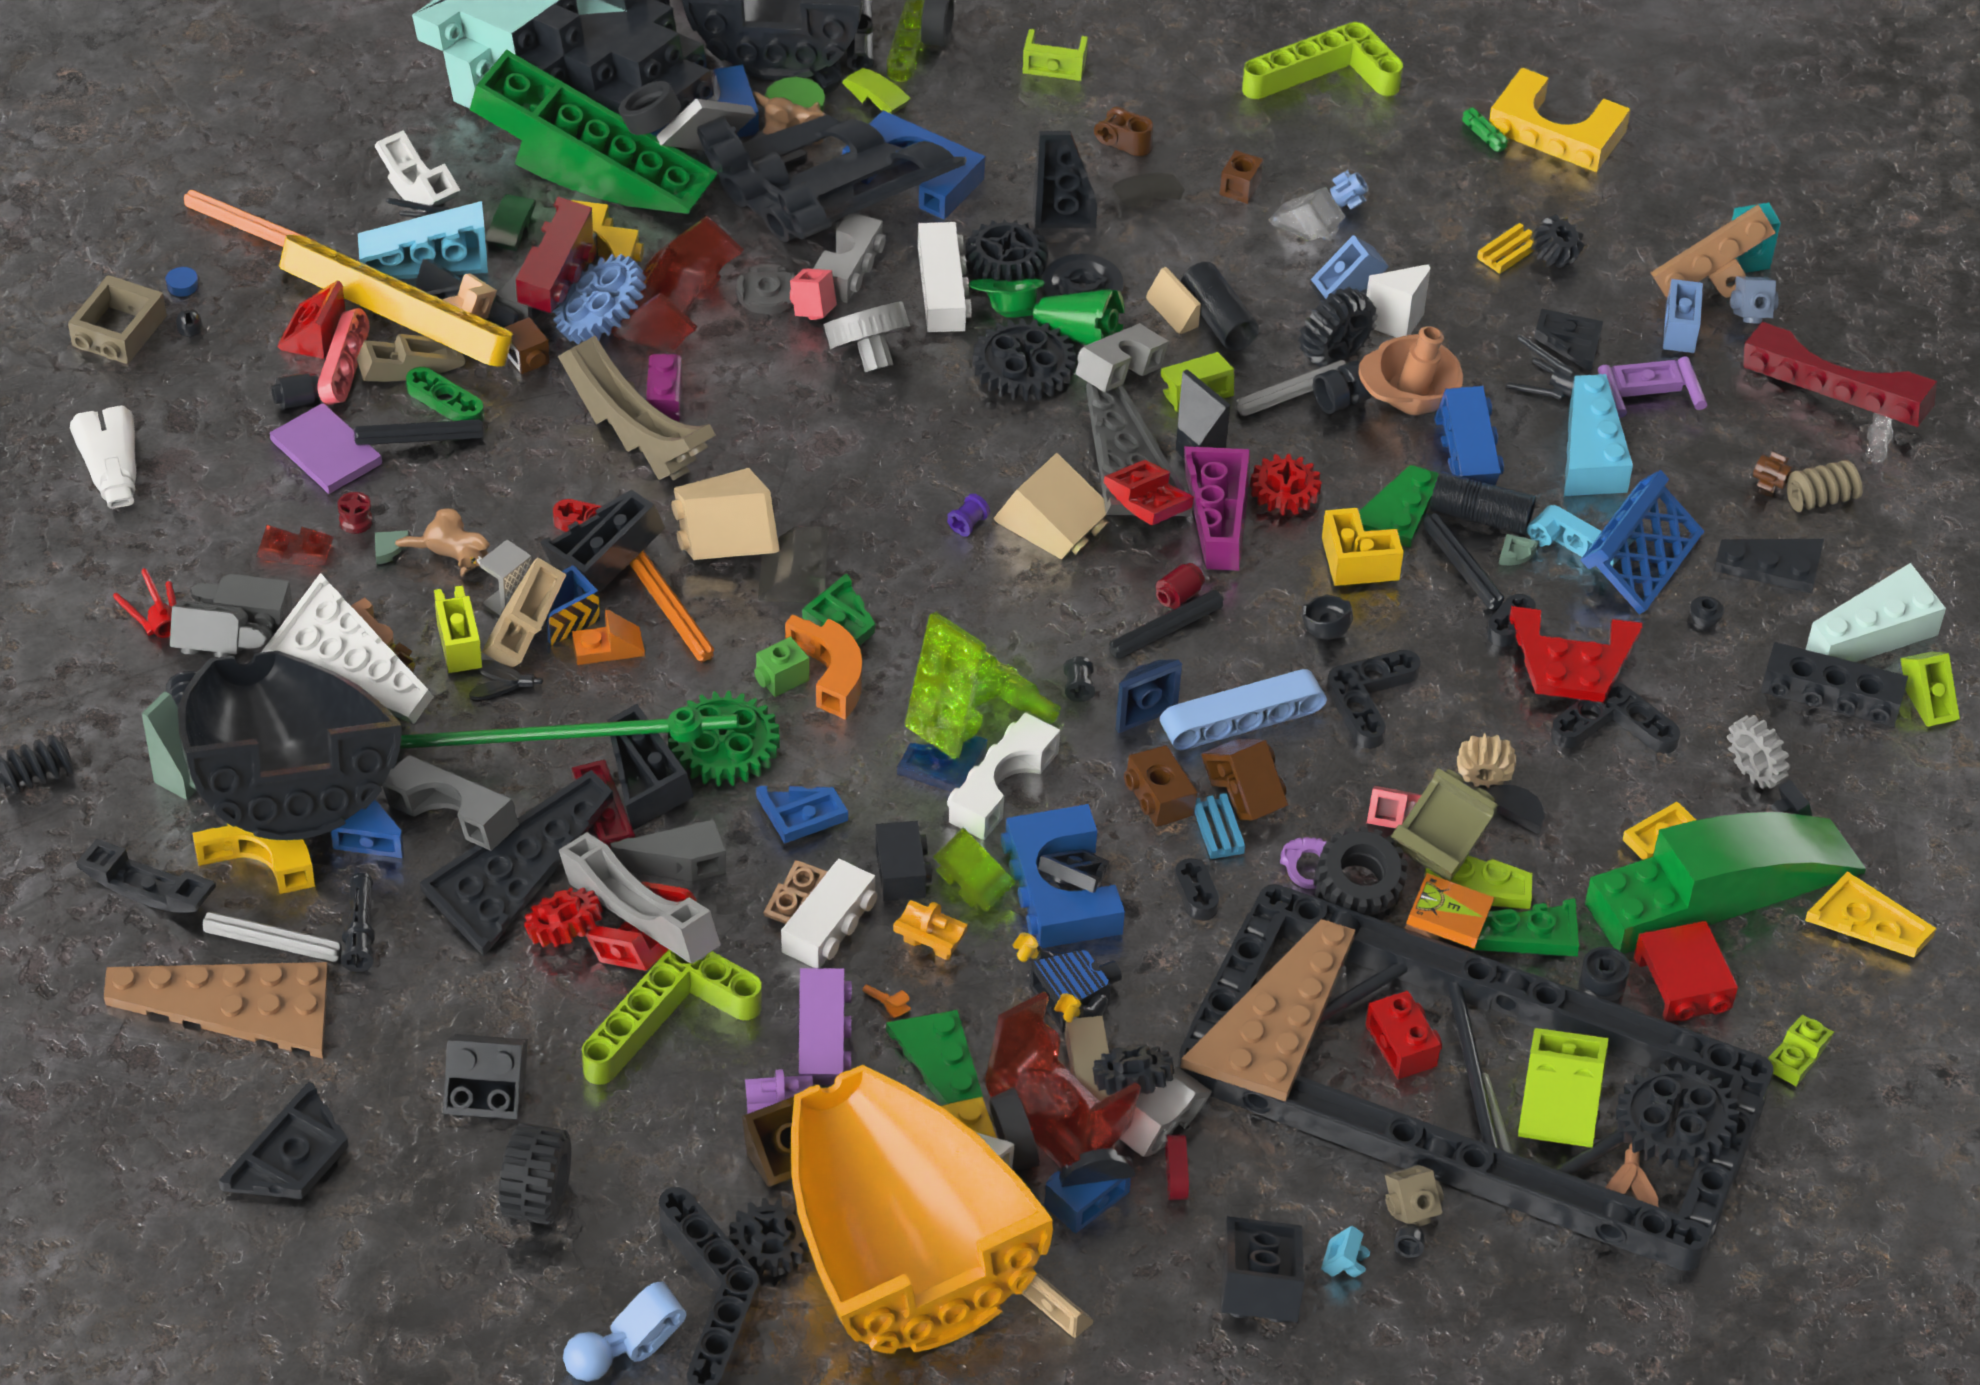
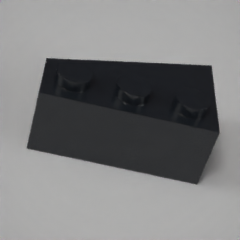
M630 490L595 510L597 515L583 523L578 524L576 521L568 526L569 531L551 540L548 537L542 540L540 544L551 565L560 571L574 565L600 593L665 529L655 505L634 490Z
M635 704L607 719V722L649 719L639 705ZM659 733L610 736L624 803L633 830L694 797L687 772Z

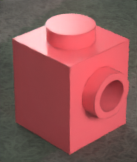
M803 268L790 280V300L794 305L795 316H805L810 320H819L826 317L837 305L832 270Z

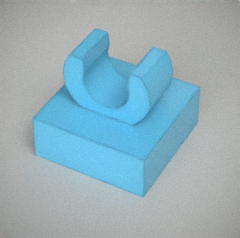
M1350 1226L1329 1240L1321 1270L1332 1277L1344 1270L1352 1277H1357L1364 1273L1366 1268L1357 1262V1260L1362 1261L1370 1256V1251L1361 1245L1364 1233Z

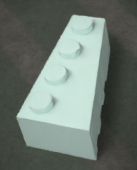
M1909 563L1814 621L1806 650L1858 662L1938 636L1946 608L1913 565Z

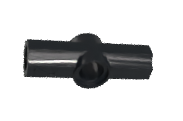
M864 0L855 37L847 48V67L852 68L854 72L861 68L868 69L873 67L872 0Z

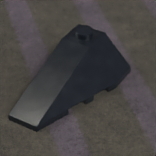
M1039 131L1033 190L1035 229L1096 228L1097 199L1071 131Z

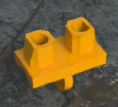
M912 900L907 904L902 916L893 924V931L903 935L904 942L913 946L921 944L933 948L936 956L945 960L951 957L968 929V924L942 914L940 904L932 902L926 907Z

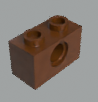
M1167 745L1129 755L1127 770L1124 772L1125 784L1130 791L1134 792L1140 802L1143 813L1149 815L1156 827L1194 815L1198 792Z

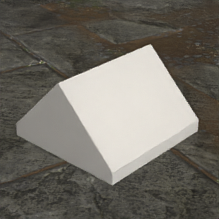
M1428 264L1369 276L1367 296L1377 308L1376 314L1378 315L1375 321L1377 325L1375 330L1396 338L1412 333L1424 315L1431 269Z

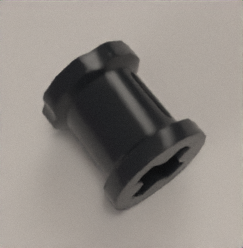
M1076 656L1066 660L1063 664V672L1067 676L1065 695L1071 701L1084 702L1091 699L1095 694V685L1091 681L1094 665L1086 657Z

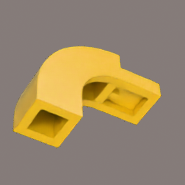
M228 823L227 826L209 828L192 833L198 866L236 858H251L259 860L271 868L275 874L280 894L315 887L312 862L303 839L272 840L254 836L251 832L236 826L233 827Z

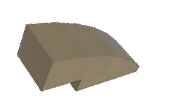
M398 334L395 343L364 340L356 359L364 381L378 382L405 381L407 373L416 367H426L440 374L464 366L465 363L463 353L429 337Z
M1103 1016L1074 1018L1072 1022H1066L1065 1041L1081 1135L1110 1132L1115 1123L1114 1115L1117 1111L1115 1093L1107 1095L1106 1090H1098L1097 1085L1094 1084L1092 1069L1095 1060H1102L1101 1054H1109Z

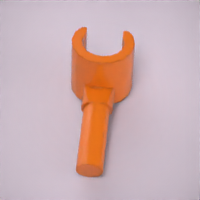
M868 984L863 987V993L884 1004L888 1014L893 1018H897L911 1010V1007L906 1004L910 1001V997L903 990L890 996Z

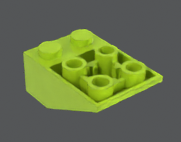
M1540 1028L1534 1029L1518 1137L1593 1148L1605 1074L1608 1038Z

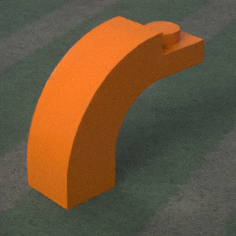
M792 614L785 623V639L792 637L806 655L819 660L827 667V671L816 683V707L846 720L857 705L862 690V655L856 640L843 626L829 618L820 627L810 620H805Z

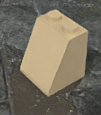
M1058 453L1053 455L1026 480L993 518L998 524L1061 560L1070 551L1076 555L1089 542L1086 536L1090 532L1096 536L1109 523L1105 519L1107 515L1103 497Z
M750 468L674 488L675 500L671 502L673 514L680 523L681 530L677 531L678 544L681 550H686L693 560L769 554L780 551L770 490Z

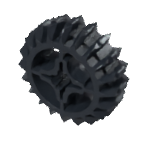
M1003 219L1002 223L992 220L989 226L981 224L979 230H973L972 235L967 239L964 256L968 273L972 274L975 280L994 279L996 281L1006 280L1012 282V280L1041 279V275L1048 264L1049 250L1047 249L1045 237L1039 235L1038 229H1030L1029 223L1020 225L1017 219L1013 223L1006 222Z
M1348 287L1343 290L1340 288L1335 294L1329 293L1327 299L1324 301L1320 300L1317 308L1312 309L1310 317L1304 320L1306 325L1300 329L1302 335L1298 340L1301 344L1300 349L1314 365H1318L1320 368L1339 360L1348 362L1351 356H1357V351L1361 347H1365L1364 343L1366 340L1372 337L1370 333L1377 326L1375 324L1378 318L1376 314L1377 308L1368 296L1357 289L1353 290Z

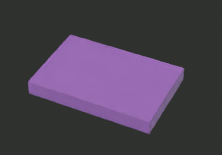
M324 403L270 432L271 441L328 494L382 464L381 455L370 445L355 444L354 430Z

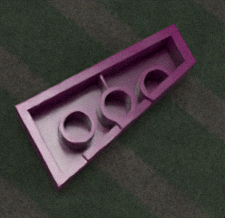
M1184 446L1185 475L1189 493L1194 496L1193 511L1206 569L1239 571L1250 484V449Z

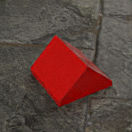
M339 280L299 304L277 345L280 350L325 359L340 316L346 311L343 284Z

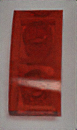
M266 525L256 557L286 564L325 565L334 536L302 526L298 535Z

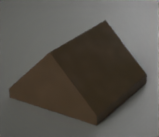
M794 1096L742 1116L747 1155L768 1187L792 1178L791 1128Z

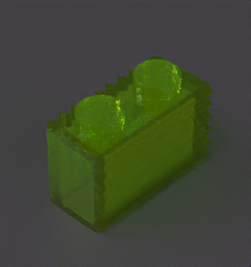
M964 827L933 856L940 864L936 871L949 885L956 881L962 887L957 893L971 908L978 904L985 912L989 911L990 907L994 906L1001 896H1004L1007 891H1010L1012 886H1015L1016 881Z

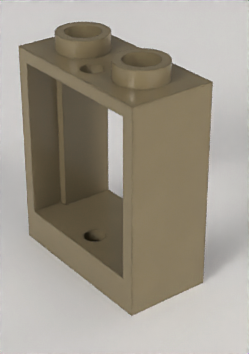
M107 275L68 322L72 346L111 360L129 364L167 317L164 294ZM109 307L135 315V318L122 334L95 325Z

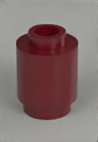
M1181 564L1157 581L1156 597L1162 605L1176 609L1201 591L1202 585L1205 583V577L1200 568L1195 564Z

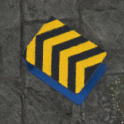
M574 565L561 571L566 574V577L546 617L548 642L552 646L572 636V631L583 630L600 621L598 590Z

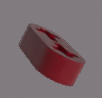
M1166 1135L1165 1161L1168 1199L1188 1200L1189 1171L1186 1136Z

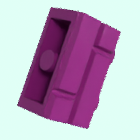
M652 354L649 356L646 401L670 419L680 422L682 392L681 356L675 354Z

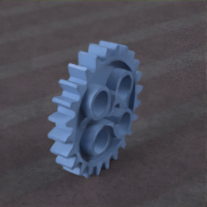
M612 254L607 261L600 258L596 266L590 263L588 271H582L579 281L573 283L569 288L564 302L559 303L560 307L553 311L557 315L553 319L557 324L556 328L570 342L574 340L577 344L593 336H596L599 341L604 332L609 336L613 326L620 328V321L623 318L629 319L631 317L628 312L638 308L635 301L643 298V294L640 291L646 288V285L643 283L646 276L643 274L642 268L630 256L625 258L623 254H620L617 258Z

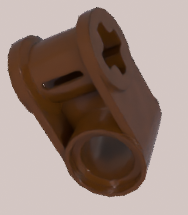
M1116 106L1107 112V118L1104 121H1099L1094 127V134L1102 144L1123 150L1133 156L1148 155L1153 149V122L1146 116H1140Z

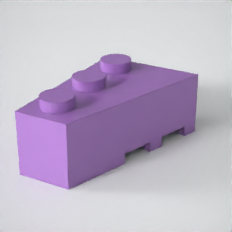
M800 968L799 1076L812 1075L813 1085H834L835 1079L840 1073L851 1070V1051H844V1038H851V1016H844V1003H851V981H844V968Z

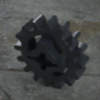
M1139 1044L1136 1047L1128 1045L1126 1048H1114L1111 1054H1101L1102 1060H1095L1094 1067H1092L1094 1084L1097 1085L1098 1090H1106L1107 1095L1117 1092V1095L1120 1097H1128L1132 1094L1140 1096L1141 1093H1154L1156 1087L1165 1088L1166 1081H1173V1074H1175L1173 1057L1169 1055V1051H1160L1159 1046L1150 1049V1046H1147V1044Z
M762 1198L760 1207H756L755 1204L749 1202L747 1203L748 1213L739 1210L736 1212V1222H730L728 1238L751 1266L757 1267L758 1276H762L766 1269L771 1270L773 1277H777L779 1268L783 1267L790 1273L792 1272L793 1261L799 1264L804 1262V1253L810 1252L799 1217L796 1215L795 1204L790 1205L786 1209L783 1207L782 1199L778 1198L775 1205H769L767 1198ZM790 1229L793 1231L795 1235L794 1240L791 1239V1232H789ZM745 1235L749 1236L750 1245L745 1241Z

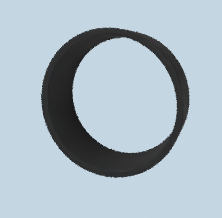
M1012 1087L990 1098L989 1107L998 1139L1014 1144L1012 1170L1039 1166V1156L1033 1133L1015 1088Z

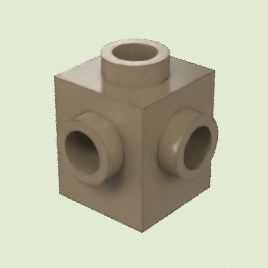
M1417 1165L1385 1175L1389 1192L1386 1195V1205L1390 1214L1395 1219L1407 1224L1423 1226L1431 1222V1217L1443 1214L1440 1203L1443 1201V1191L1439 1182L1435 1180L1433 1170Z

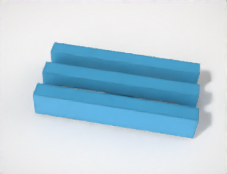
M1227 793L1220 794L1219 799H1214L1213 795L1206 796V801L1202 802L1200 798H1197L1194 813L1210 859L1244 854L1245 844ZM1220 808L1224 816L1234 847H1231L1226 830L1224 828L1220 813L1218 811V809ZM1205 811H1210L1222 849H1218Z

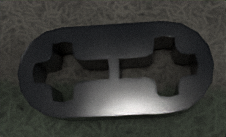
M1525 594L1511 595L1492 615L1487 628V638L1492 644L1506 647L1512 645L1517 640L1514 624L1511 625L1509 619L1511 606L1536 609V603L1530 596Z
M1193 858L1180 861L1175 869L1174 881L1187 913L1192 918L1200 921L1212 919L1218 911L1219 895L1207 867L1200 860ZM1185 874H1191L1192 877L1196 878V883H1193L1191 877ZM1197 896H1200L1203 903L1208 905H1203L1201 902L1197 901Z

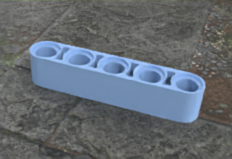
M1302 669L1173 705L1161 714L1160 723L1176 750H1187L1313 714L1323 708L1327 698L1313 673L1308 669Z

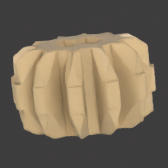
M1484 733L1483 737L1471 736L1469 741L1461 743L1459 756H1457L1458 773L1462 774L1465 782H1473L1474 787L1486 785L1489 789L1490 785H1503L1504 781L1512 780V774L1516 766V754L1509 740H1500L1499 735L1488 737Z

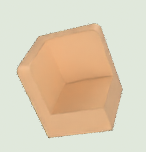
M469 273L464 275L458 295L443 300L486 319L488 318L497 290Z

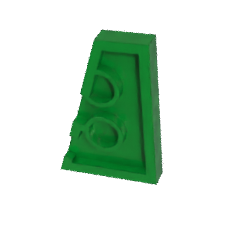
M957 1010L886 1022V1032L892 1040L896 1039L902 1047L903 1055L909 1063H914L921 1072L923 1081L941 1105L983 1097Z

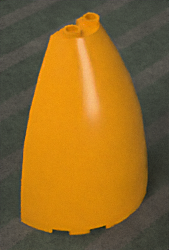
M864 1065L840 1073L831 1087L821 1088L818 1084L794 1095L791 1128V1171L798 1217L820 1280L838 1318L854 1341L864 1342L874 1351L893 1354L897 1348L911 1347L913 1352L933 1349L958 1340L982 1327L1002 1312L1000 1305L1013 1293L1021 1294L1037 1274L1034 1266L1041 1255H1047L1053 1232L1052 1218L1021 1178L977 1133L941 1106L909 1087Z

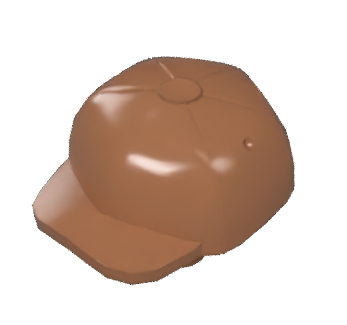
M1425 326L1420 329L1419 334L1402 336L1381 343L1379 349L1365 355L1361 360L1358 374L1365 388L1376 399L1387 402L1409 415L1417 416L1437 411L1445 389L1462 387L1463 372L1457 357L1441 344L1444 340L1443 333L1435 327Z

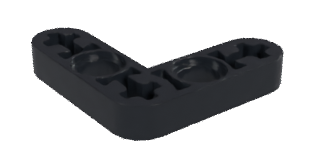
M1398 650L1340 665L1329 671L1327 692L1353 739L1359 746L1372 749L1379 747L1383 743L1386 725L1369 694L1415 681L1418 678L1421 663L1416 653L1410 650ZM1373 670L1379 672L1382 677L1372 679L1367 677L1365 673ZM1344 684H1348V688H1347V692H1346V693H1345L1346 688H1345ZM1350 703H1359L1363 705L1365 709L1361 711H1353L1349 709L1347 705ZM1366 721H1367L1366 726H1367L1368 730H1364V726H1365V722H1366Z
M1615 681L1607 695L1610 698L1607 703L1606 699L1604 702L1580 699L1558 715L1552 725L1551 739L1555 745L1562 748H1573L1579 745L1611 720L1617 722L1657 753L1667 754L1675 751L1680 737V729L1676 723L1618 681ZM1591 710L1596 712L1599 717L1593 719L1586 718L1581 712ZM1641 713L1647 720L1635 721L1630 717V714Z

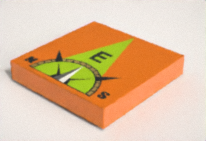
M1427 873L1406 924L1475 949L1494 897Z

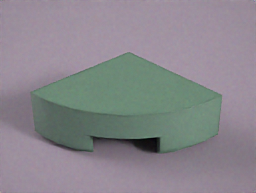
M408 530L375 532L377 565L392 561L393 556L402 550H406L407 547H398L395 545V542L400 538L409 536Z
M1507 534L1500 555L1499 565L1512 566L1527 562L1536 554L1539 541Z

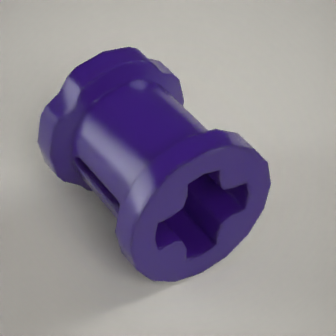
M969 494L965 498L964 504L958 510H952L947 515L948 524L954 532L961 536H968L972 533L973 526L978 521L985 520L990 516V508L982 497L977 494Z

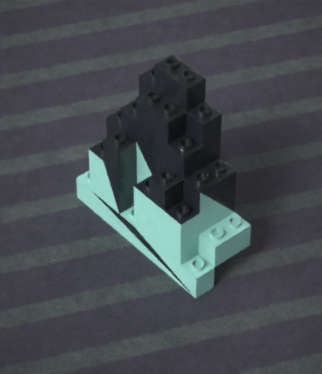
M433 0L412 14L417 40L443 51L453 101L467 108H470L476 85L506 49L620 115L618 109L621 102L629 94L652 82L664 81L671 85L681 105L677 116L695 99L708 100L714 95L711 72L707 69L704 44L677 33L670 0Z

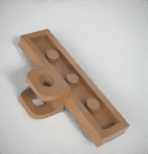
M1756 205L1651 272V275L1666 299L1668 298L1671 279L1699 282L1707 276L1721 295L1730 297L1732 291L1735 290L1736 283L1732 286H1727V284L1734 281L1736 276H1746L1735 258L1775 234V231L1760 206Z

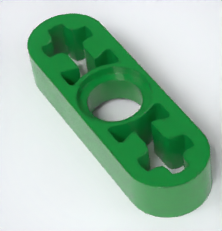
M416 367L407 373V392L410 396L452 421L480 419L483 422V402L478 397L429 368ZM441 394H450L453 396L449 400L437 399V397Z

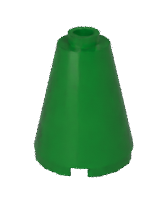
M1112 289L1043 297L1039 303H1036L1033 318L1037 320V325L1040 327L1045 323H1049L1050 331L1059 328L1060 336L1068 335L1069 340L1082 345H1088L1123 330L1124 324H1118L1119 313L1125 314V306L1120 291Z

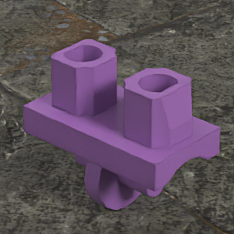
M783 1069L775 1070L774 1078L745 1079L747 1113L791 1098L795 1094L813 1086L812 1075L784 1077Z

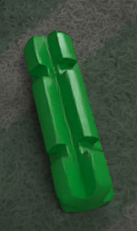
M1471 107L1463 112L1462 121L1484 142L1489 144L1495 152H1501L1508 147V138L1502 132H1499L1484 116H1481L1482 114Z

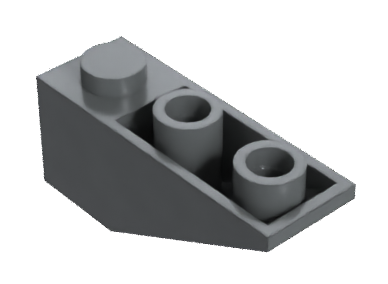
M714 819L611 843V851L631 873L686 881H696L726 873V851Z

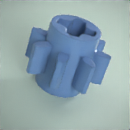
M1347 170L1332 179L1335 186L1330 188V192L1335 202L1341 208L1348 205L1350 209H1353L1366 201L1363 194L1369 191L1368 186L1358 172L1351 175Z

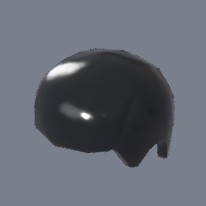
M1328 594L1314 598L1310 603L1303 605L1302 619L1304 626L1315 638L1324 640L1340 638L1347 633L1353 621L1350 601H1345L1339 596Z

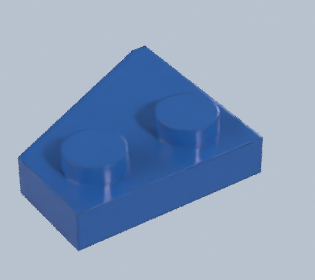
M767 786L756 787V797L784 844L848 821V810L834 787L808 789L800 786H789V792H767Z

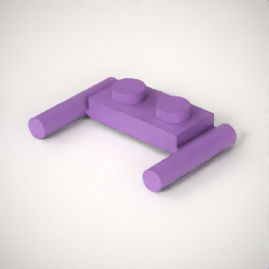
M1681 357L1678 361L1668 360L1613 367L1605 364L1598 368L1599 375H1607L1619 418L1627 414L1622 397L1682 391L1683 385L1687 386L1695 409L1702 410L1707 406L1706 399L1688 357Z

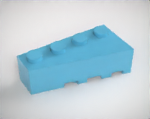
M482 201L358 233L360 262L398 280L417 278L422 260L426 258L433 260L455 275L488 273Z
M1606 374L1575 376L1569 407L1564 496L1628 492L1633 464Z

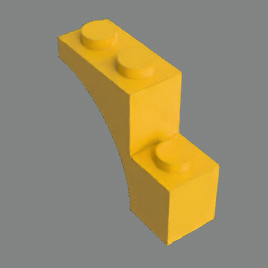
M572 200L592 207L593 233L597 234L598 256L607 261L612 254L616 258L623 254L625 258L630 256L636 263L642 262L644 244L639 243V230L613 227L614 220L609 218L607 204Z

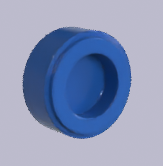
M177 267L170 270L166 275L167 290L172 295L180 297L193 294L199 286L197 273L188 267Z

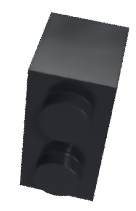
M918 821L875 824V849L883 901L925 898L926 883H932L931 863L924 862L923 856L928 855L926 834L920 835Z

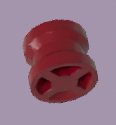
M349 492L339 498L337 504L340 514L339 523L342 530L351 534H360L367 531L372 525L369 497L364 493Z

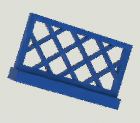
M1662 470L1642 479L1636 485L1580 559L1588 569L1597 566L1639 614L1648 609L1704 533L1700 525L1665 487L1669 478ZM1658 498L1665 503L1667 514L1659 513ZM1643 519L1651 520L1653 534L1644 533ZM1660 521L1669 522L1671 536L1662 535ZM1678 523H1682L1691 533L1688 538L1680 537ZM1628 538L1636 539L1638 554L1629 553ZM1646 541H1654L1656 556L1647 554ZM1664 543L1672 544L1673 558L1666 557ZM1613 558L1621 559L1623 574H1619L1610 564ZM1631 561H1639L1641 576L1632 574ZM1649 563H1657L1659 578L1651 577ZM1634 583H1642L1643 599L1636 594Z

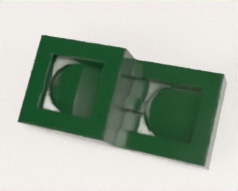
M505 194L489 227L485 239L487 246L517 251L524 229L528 230L536 201L534 199Z

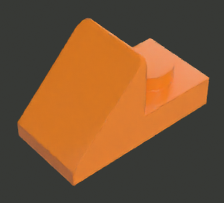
M605 610L606 627L572 631L577 665L645 656L640 627L610 610Z

